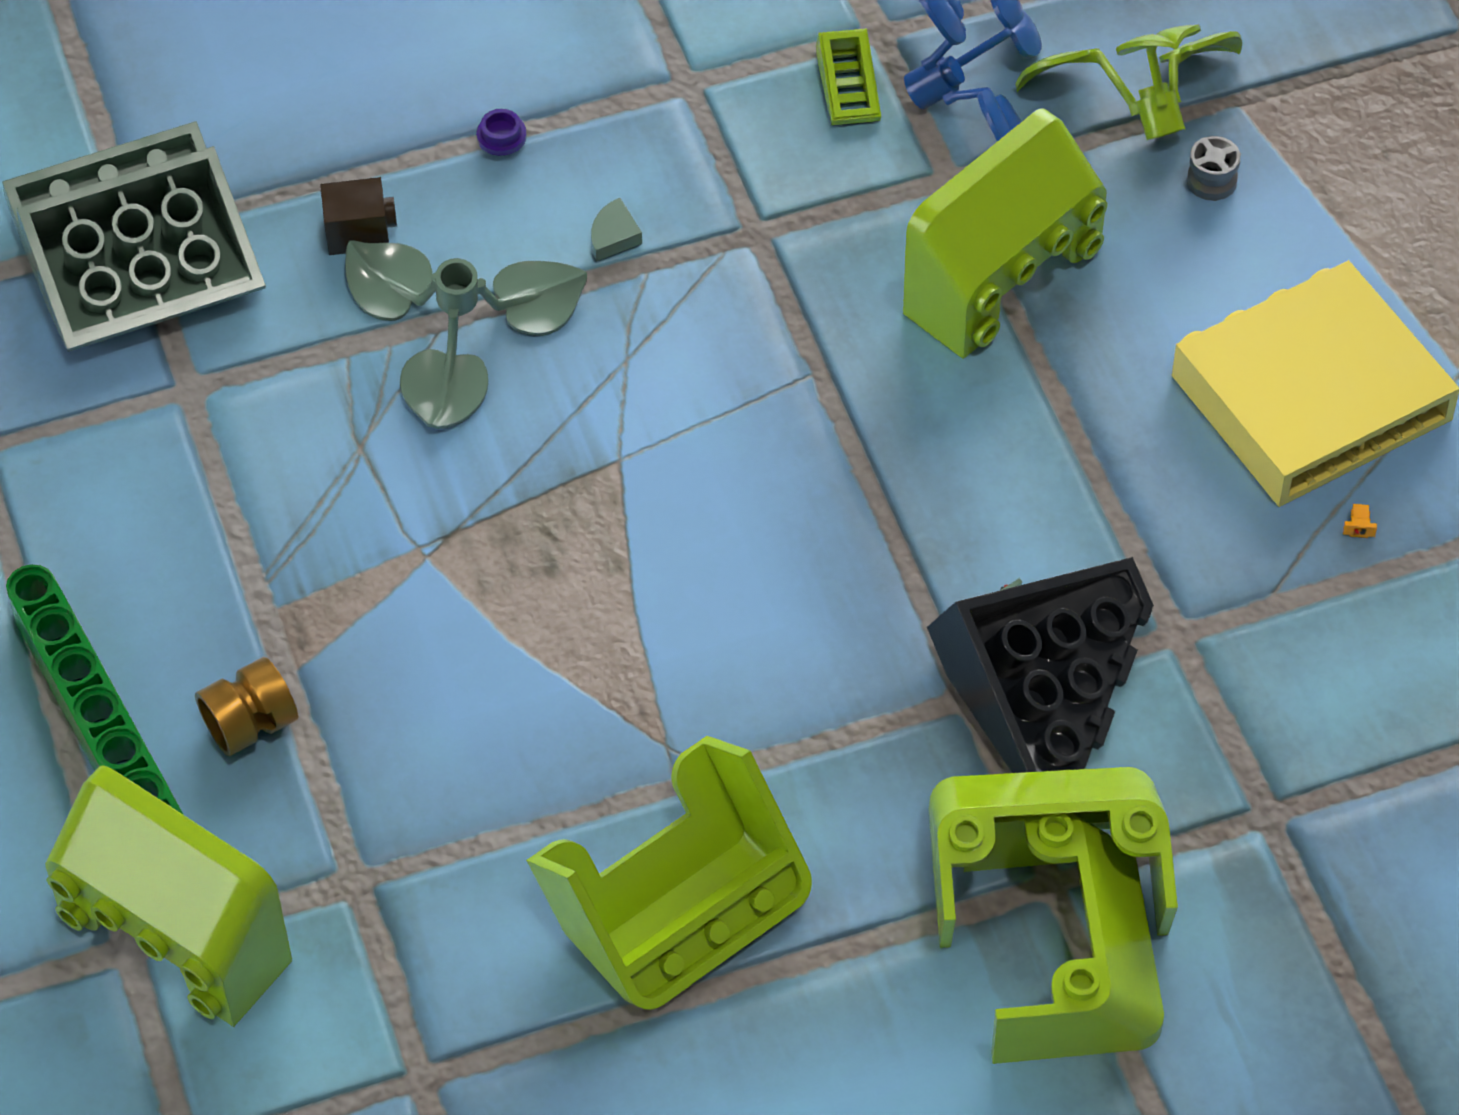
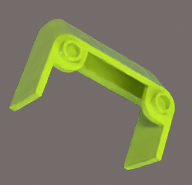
M1133 767L954 776L942 780L933 789L928 811L940 948L951 947L956 922L952 868L975 866L985 861L991 854L995 844L994 817L1073 813L1101 830L1110 829L1115 845L1124 853L1135 857H1149L1157 936L1169 935L1178 909L1169 820L1152 779L1143 771Z
M1073 813L994 817L995 844L991 854L978 865L963 867V871L971 872L1076 862L1092 958L1070 960L1057 968L1051 982L1053 1004L995 1009L991 1050L992 1063L1137 1051L1152 1046L1159 1039L1162 1032L1164 1009L1136 857L1121 851L1115 845L1110 834Z

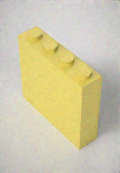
M1349 260L1331 269H1321L1312 275L1309 280L1288 290H1278L1270 295L1267 300L1245 311L1237 310L1228 315L1222 322L1204 331L1189 333L1176 344L1172 377L1278 507L1452 421L1459 395L1458 385Z

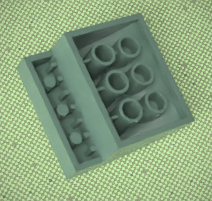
M197 121L2 181L4 196L26 256L67 352L266 288L215 147L206 148Z

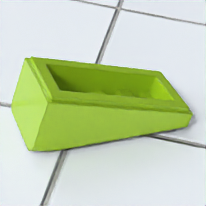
M867 28L819 32L816 42V54L831 125L881 121V110ZM856 57L857 61L833 63V58ZM858 71L860 76L836 78L835 73ZM863 87V92L838 94V89ZM866 102L867 108L841 110L840 104Z

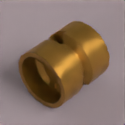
M262 657L237 670L234 682L231 683L222 678L195 693L196 704L206 727L219 748L229 757L256 743L260 730L272 734L297 721L299 718L296 704L288 686L277 668L267 657Z

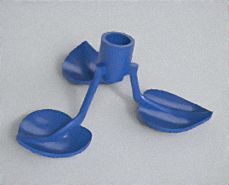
M919 0L930 19L946 40L931 56L921 61L922 65L905 74L904 84L910 98L917 107L923 110L941 100H944L948 106L958 100L978 98L981 111L996 140L999 141L1022 122L1020 117L1005 96L1000 94L995 97L989 87L958 91L959 85L965 81L961 67L1011 37L1017 50L1024 58L1030 59L1037 56L1041 51L1042 42L1035 24L1029 15L1023 11L1019 0H990L995 14L1005 28L957 59L953 56L944 58V54L953 45H959L966 39V28L961 21L964 16L960 0Z

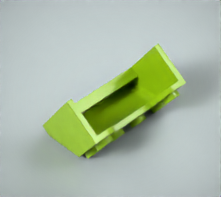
M1044 108L1036 110L923 201L908 222L906 229L903 314L962 359L966 358L979 346L985 347L993 341L1000 329L998 319L1002 296L1015 285L1020 286L1029 281L1037 267L1051 255L1058 256L1062 253V256L1071 263H1077L1082 259H1091L1104 242L1103 226L1108 206L1106 201L1107 190L1062 120Z
M705 736L682 752L672 768V785L686 813L604 871L598 872L588 851L582 845L566 839L550 843L526 860L566 936L624 1000L642 1009L651 1010L661 1007L805 903L812 887L811 872L751 750L710 736Z
M99 766L83 783L45 863L48 874L46 881L53 890L57 903L55 907L56 913L67 925L77 931H81L84 927L96 931L101 925L114 932L119 928L135 938L137 945L149 957L156 961H162L165 958L180 968L186 986L190 991L187 999L195 1010L209 1019H214L218 1016L235 1027L293 961L276 883L257 862L117 771L107 766Z

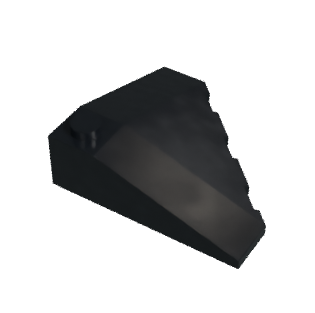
M1133 557L956 601L927 626V629L948 679L1012 773L1085 769L1092 748L1098 750L1104 745L1116 712L1108 707L1115 686L1122 687L1128 679L1138 649L1130 645L1137 625L1144 626L1149 621L1154 605Z

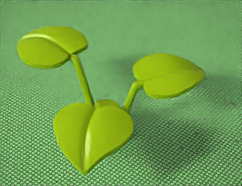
M1200 24L1171 27L1157 34L1139 36L1116 47L1117 55L1122 56L1142 49H1146L1153 86L1138 90L1141 99L1136 101L1099 48L1065 52L1043 58L1027 67L1018 77L1015 86L1018 92L1034 76L1064 63H1097L1102 67L1128 104L1131 116L1140 115L1146 139L1151 140L1185 130L1178 104L1181 102L1178 91V65L1191 55L1202 52L1228 51L1240 54L1242 39L1239 32L1229 31L1213 34L1178 47L1184 38L1193 36L1201 31ZM1157 46L1173 48V50L1159 57L1160 63L1169 61V87L1167 82H1162L1156 53Z

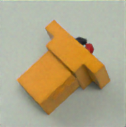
M1353 504L1351 521L1344 522L1343 535L1360 538L1375 537L1377 524L1370 523L1369 505Z

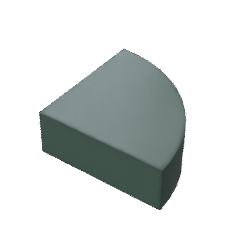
M621 198L615 199L603 207L593 221L591 243L596 262L642 244V232Z

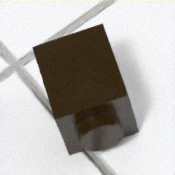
M381 177L320 184L329 255L346 254L349 241L389 243L387 228L397 227L394 196L384 198Z

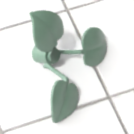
M349 241L346 249L345 267L347 283L355 302L368 315L380 320H399L408 313L412 302L422 306L435 292L438 306L448 314L446 354L435 349L420 351L406 361L400 375L401 394L406 404L428 427L436 429L452 427L468 419L481 406L488 390V372L483 360L471 354L456 355L459 316L465 315L474 309L478 301V294L494 310L501 311L506 309L507 322L514 330L527 335L544 336L558 331L569 321L587 282V272L571 265L551 261H522L508 265L494 277L493 290L496 295L495 297L486 287V280L483 278L478 279L475 267L464 259L453 258L446 260L438 267L436 273H433L428 258L418 249L405 244Z

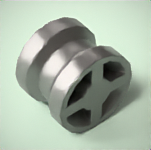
M1209 136L1195 142L1191 148L1187 184L1190 191L1197 197L1217 201L1227 198L1236 189L1237 170L1240 166L1241 153L1231 140L1224 137Z

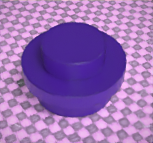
M502 108L486 113L476 131L477 142L481 149L496 156H506L517 152L523 147L527 138L524 122L515 112Z

